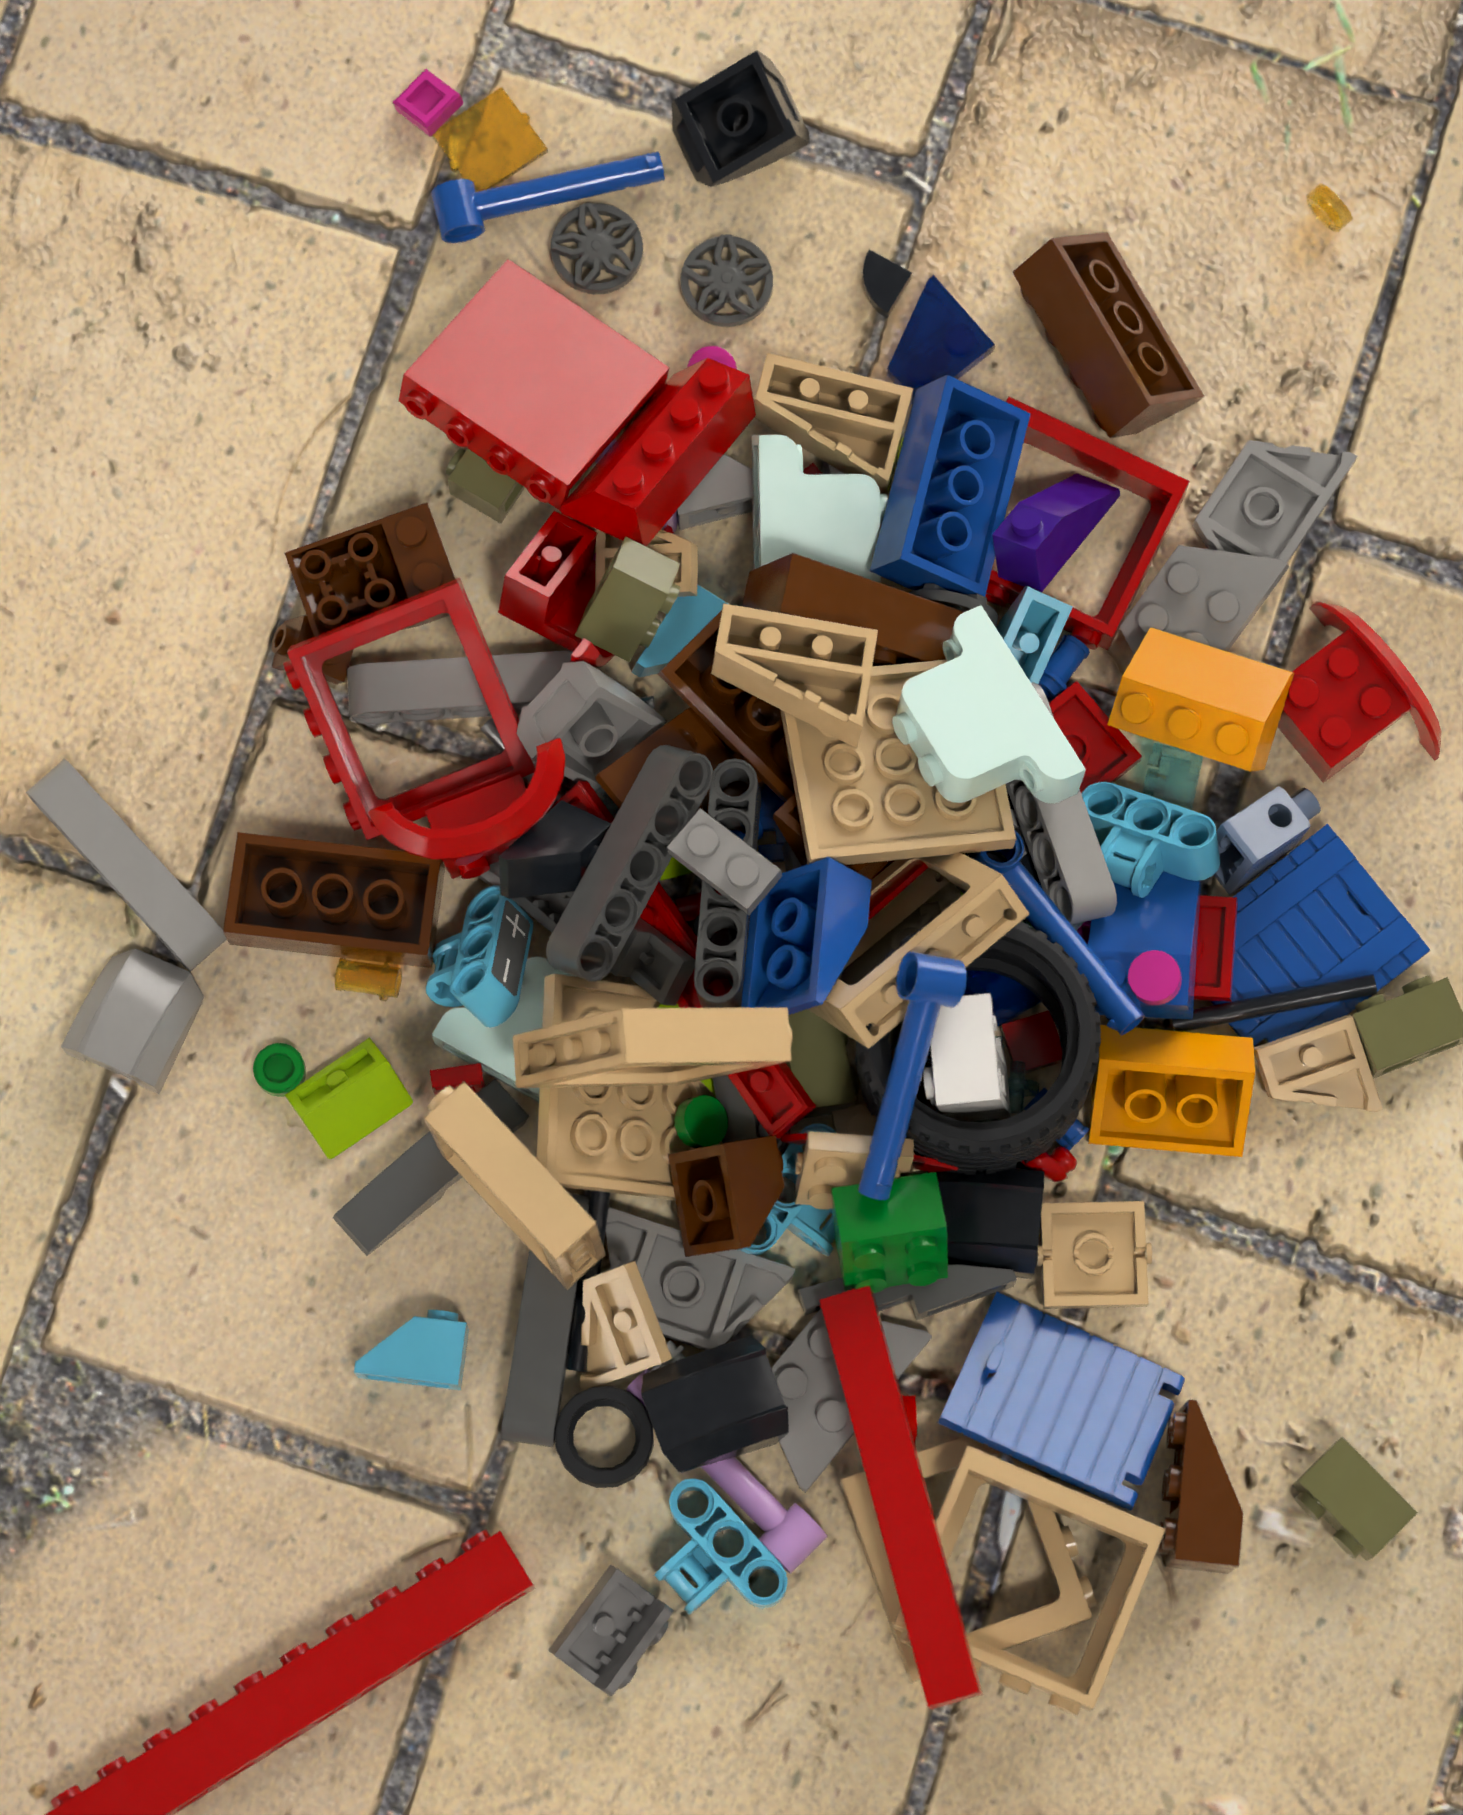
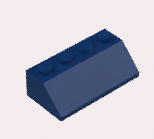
M945 375L916 389L870 572L911 590L923 589L924 584L933 583L951 592L980 594L985 597L995 559L992 534L1005 519L1030 413L949 375Z

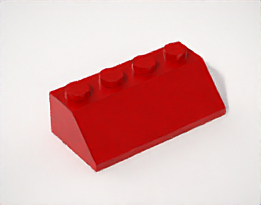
M706 358L673 374L560 506L561 514L620 540H624L626 536L647 547L755 418L756 412L749 374L710 358Z

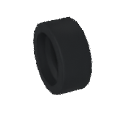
M614 1386L591 1387L574 1395L561 1409L555 1425V1447L564 1468L579 1482L596 1488L618 1487L633 1480L648 1464L654 1447L653 1425L645 1406L630 1392ZM610 1406L621 1410L630 1418L635 1429V1444L631 1454L622 1463L614 1467L598 1468L588 1464L579 1456L574 1446V1430L578 1420L587 1411L596 1407Z

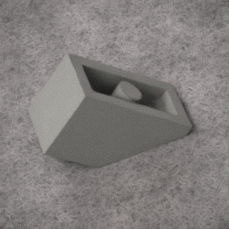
M724 454L678 508L677 523L679 530L753 512L752 469Z

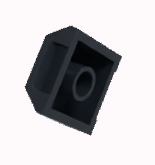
M758 50L672 101V130L695 180L709 187L717 186L752 173L810 144L809 130L802 120L786 86L785 79L772 60Z
M1013 1168L992 1174H985V1170L976 1171L975 1175L937 1171L936 1175L947 1226L948 1265L1014 1270L1016 1278L1032 1279L1035 1273L1038 1253L1044 1171Z
M753 1336L702 1351L643 1375L641 1395L662 1453L679 1473L776 1445L789 1433L788 1407L784 1404L766 1356V1348Z

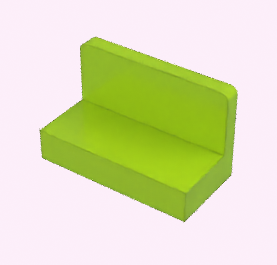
M370 1037L285 1094V1097L328 1159L335 1158L413 1104V1099Z

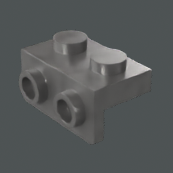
M610 1564L548 1651L609 1696H613L617 1689L624 1688L632 1680L637 1670V1662L646 1649L656 1644L663 1637L668 1628V1619L672 1615L673 1609L655 1598L622 1571Z

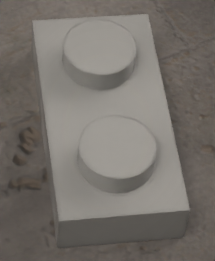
M701 808L667 847L668 853L748 915L752 913L782 877L781 869Z

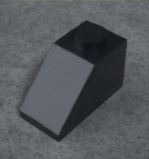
M561 800L540 821L499 855L501 895L512 899L575 891L611 823Z

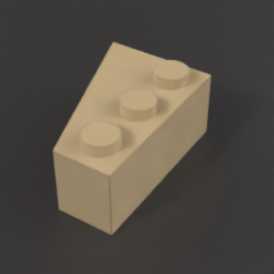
M767 353L755 396V419L779 434L789 437L795 444H801L802 448L844 474H864L870 476L877 483L880 494L886 493L888 497L911 409L913 388Z
M723 603L711 674L857 748L863 726L878 630Z

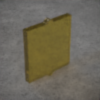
M502 87L441 126L432 135L435 142L450 160V170L458 172L463 179L473 181L476 192L495 188L548 152L546 145L529 124V115L519 111Z

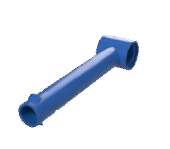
M659 151L626 158L622 161H612L477 192L474 182L471 180H450L433 188L431 196L442 240L447 243H461L482 235L485 231L483 222L485 220L624 190L627 187L660 182L665 180L662 160Z
M1015 831L1016 841L1014 848L991 850L1002 854L1007 859V862L1000 863L990 859L986 853L991 851L974 852L972 859L1004 876L1029 912L1026 919L1034 929L1048 935V941L1052 944L1057 942L1076 961L1078 972L1086 976L1099 1009L1109 1020L1107 1027L1116 1030L1120 1035H1124L1134 1029L1145 1018L1141 1010L1140 1001L1134 1003L1126 991L1119 986L1118 981L1020 862L1024 853V843L1021 836Z
M908 952L900 962L896 980L897 992L901 999L909 1000L869 1147L870 1152L866 1158L858 1192L862 1195L878 1200L889 1199L898 1166V1159L903 1148L940 1007L953 1008L957 1006L964 994L966 969L964 963L960 960Z

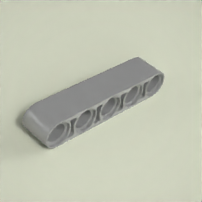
M572 651L492 655L517 715L521 714L522 706H528L561 670L562 663L570 662ZM467 657L366 663L354 665L347 669L349 720L351 722L380 724L491 716Z
M1032 682L1031 684L1054 718L1043 689L1039 684ZM1013 780L1006 783L1010 799L1045 893L1071 925L1111 916L1116 909L1117 895L1080 789L1078 794L1061 802L1051 804L1037 799L1028 790L1023 781Z
M62 760L26 792L44 815L188 971L191 972L227 940L223 929L67 760Z

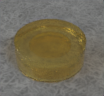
M1319 183L1306 195V202L1311 211L1331 231L1340 232L1353 220L1352 214L1345 203L1325 184Z

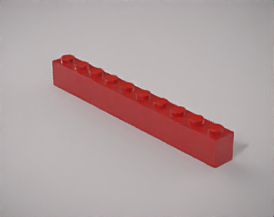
M487 1529L483 1530L460 1545L464 1553L447 1564L442 1557L438 1558L416 1572L415 1575L419 1582L403 1592L396 1585L370 1601L374 1610L358 1620H355L353 1615L349 1614L327 1627L324 1631L329 1638L311 1649L307 1642H304L282 1655L279 1660L283 1666L265 1677L260 1670L234 1686L237 1695L220 1706L216 1699L201 1705L188 1715L192 1723L173 1734L170 1727L153 1735L142 1743L146 1752L135 1759L127 1762L125 1757L121 1756L108 1763L96 1772L100 1780L87 1789L81 1791L77 1784L63 1791L50 1801L54 1809L45 1815H174L536 1588L501 1531L491 1536Z

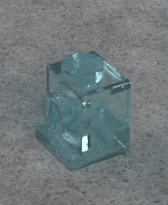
M1154 743L1147 765L1155 766L1157 770L1147 768L1142 793L1192 810L1203 756L1176 747Z

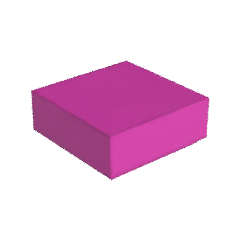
M427 69L393 101L396 111L429 137L464 104L459 93Z

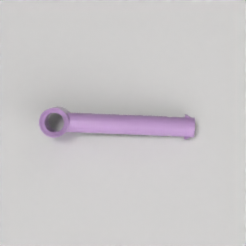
M645 1369L626 1388V1391L630 1392L644 1406L641 1395L642 1380L644 1374L651 1372L649 1369ZM735 1457L701 1467L765 1532L759 1540L789 1574L828 1537L824 1530L798 1504L794 1503L786 1510Z

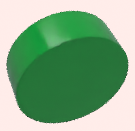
M275 1043L266 1046L258 1053L254 1061L253 1073L263 1091L272 1096L283 1097L304 1082L306 1066L301 1054L294 1047L284 1043Z
M701 1095L688 1098L679 1105L675 1114V1129L681 1141L687 1146L696 1149L714 1146L721 1142L726 1135L728 1128L727 1113L723 1105L716 1098Z

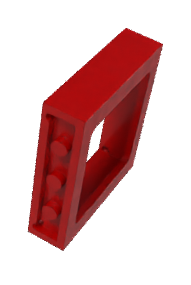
M1008 396L1007 403L1030 413L1024 443L1130 491L1150 503V511L1099 613L1092 617L1072 608L1063 630L1071 633L1070 635L1083 642L1088 649L1096 650L1099 646L1109 651L1120 625L1185 497L1190 481ZM992 570L985 597L988 602L1005 607L1007 603L1013 604L1024 586L998 577V572Z
M460 578L290 646L287 651L290 660L283 662L286 675L295 691L303 689L310 706L303 709L308 727L314 738L323 736L330 753L323 756L328 774L334 785L342 782L349 801L343 803L347 819L354 831L362 828L366 840L381 835L368 814V811L392 802L394 808L405 819L414 822L426 817L424 810L518 774L525 777L535 772L536 761L530 758L516 734L519 724L518 716ZM441 613H448L505 749L496 755L392 797L381 799L375 795L323 673V663L330 658Z

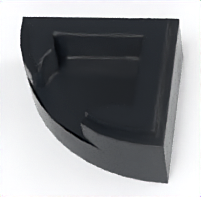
M869 249L863 265L864 288L873 308L888 319L912 279V272Z

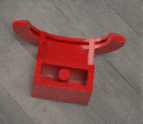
M553 511L505 574L498 613L572 651L570 662L584 661L597 669L606 665L615 655L594 645L585 638L581 639L575 636L585 608L595 591L596 561L593 560L598 533ZM667 525L664 531L673 533L672 527Z
M1315 602L1309 609L1324 627L1327 625L1333 626L1343 633L1292 671L1294 675L1278 724L1279 730L1323 783L1363 754L1370 741L1409 712L1419 733V743L1434 761L1437 760L1441 746L1439 721L1428 698L1401 660L1358 615L1342 606Z
M556 738L536 746V769L527 788L521 774L424 810L431 828L422 827L405 819L394 808L392 802L368 811V814L377 831L394 846L411 855L432 860L442 859L452 879L459 876L462 879L478 877L489 871L490 865L499 861L501 853L540 821L556 800L565 771L566 757L561 738Z

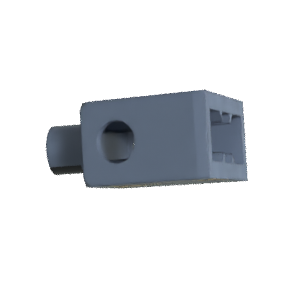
M1280 786L1276 787L1219 826L1216 832L1220 866L1214 876L1229 895L1287 854L1298 844L1311 827L1309 820L1321 811L1320 804L1314 794L1307 788H1301L1289 796Z

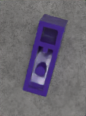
M1075 474L1020 501L992 534L998 577L1043 592L1120 497L1119 488L1080 474Z

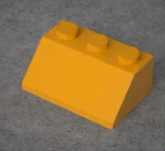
M1152 627L1149 628L1121 678L1107 725L1249 772L1264 770L1294 672Z
M1100 1025L1101 1044L1099 1047L1098 1063L1092 1081L1088 1144L1234 1157L1243 1156L1255 1078L1253 1038L1134 1028L1128 1033L1120 1035L1116 1030L1107 1027V1025Z

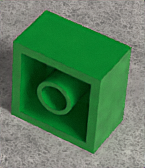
M936 1172L894 1178L888 1200H878L862 1195L858 1192L859 1184L831 1188L835 1242L844 1292L870 1286L873 1293H878L886 1287L905 1284L926 1286L938 1279L948 1278L947 1226Z

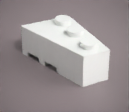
M990 993L962 996L957 1006L953 1008L940 1007L931 1041L933 1066L924 1067L926 1098L930 1099L931 1105H935L936 1111H941L943 1115L959 1121L969 1122L1012 1117L1007 1065L1001 1038H995L994 1031H997L996 1016H993Z

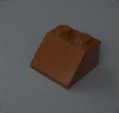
M776 1135L668 1154L685 1257L742 1249L752 1245L785 1187L782 1175L783 1158L778 1150Z

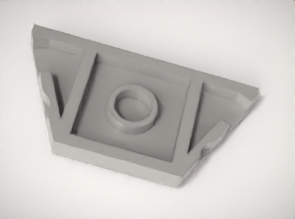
M1248 440L1196 517L1193 527L1207 549L1282 559L1288 563L1354 465L1357 456L1351 452L1343 451L1341 455L1311 452L1310 447L1293 445L1280 448L1273 443Z
M1178 545L1122 622L1120 629L1134 655L1149 628L1152 627L1229 651L1286 573L1289 565L1282 559Z
M609 1207L606 1238L610 1267L614 1269L632 1261L636 1262L660 1328L666 1338L702 1350L726 1344L793 1278L795 1268L753 1254H747L738 1249L685 1257L680 1230Z
M821 1308L771 1368L784 1404L788 1407L789 1433L779 1441V1444L785 1453L799 1488L804 1493L809 1490L854 1434ZM882 1321L898 1380L932 1339V1335L924 1330Z

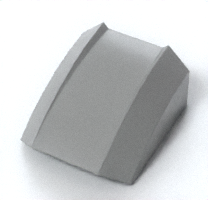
M584 661L562 663L561 670L528 706H522L516 734L530 758L534 761H537L536 746L556 738H561L566 757L564 776L577 783L579 781H588L594 791L600 794L603 788L594 777L659 730L667 720L631 691Z
M131 949L111 957L82 1004L61 1048L69 1056L86 1062V1060L136 1081L143 1088L160 1094L202 1005L204 996L191 972L138 949Z

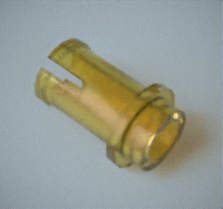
M346 958L339 959V965L337 964L335 973L336 991L344 990L378 995L379 1000L384 1002L388 1000V997L397 998L400 992L402 969L393 967L392 961H385L384 965L351 961Z

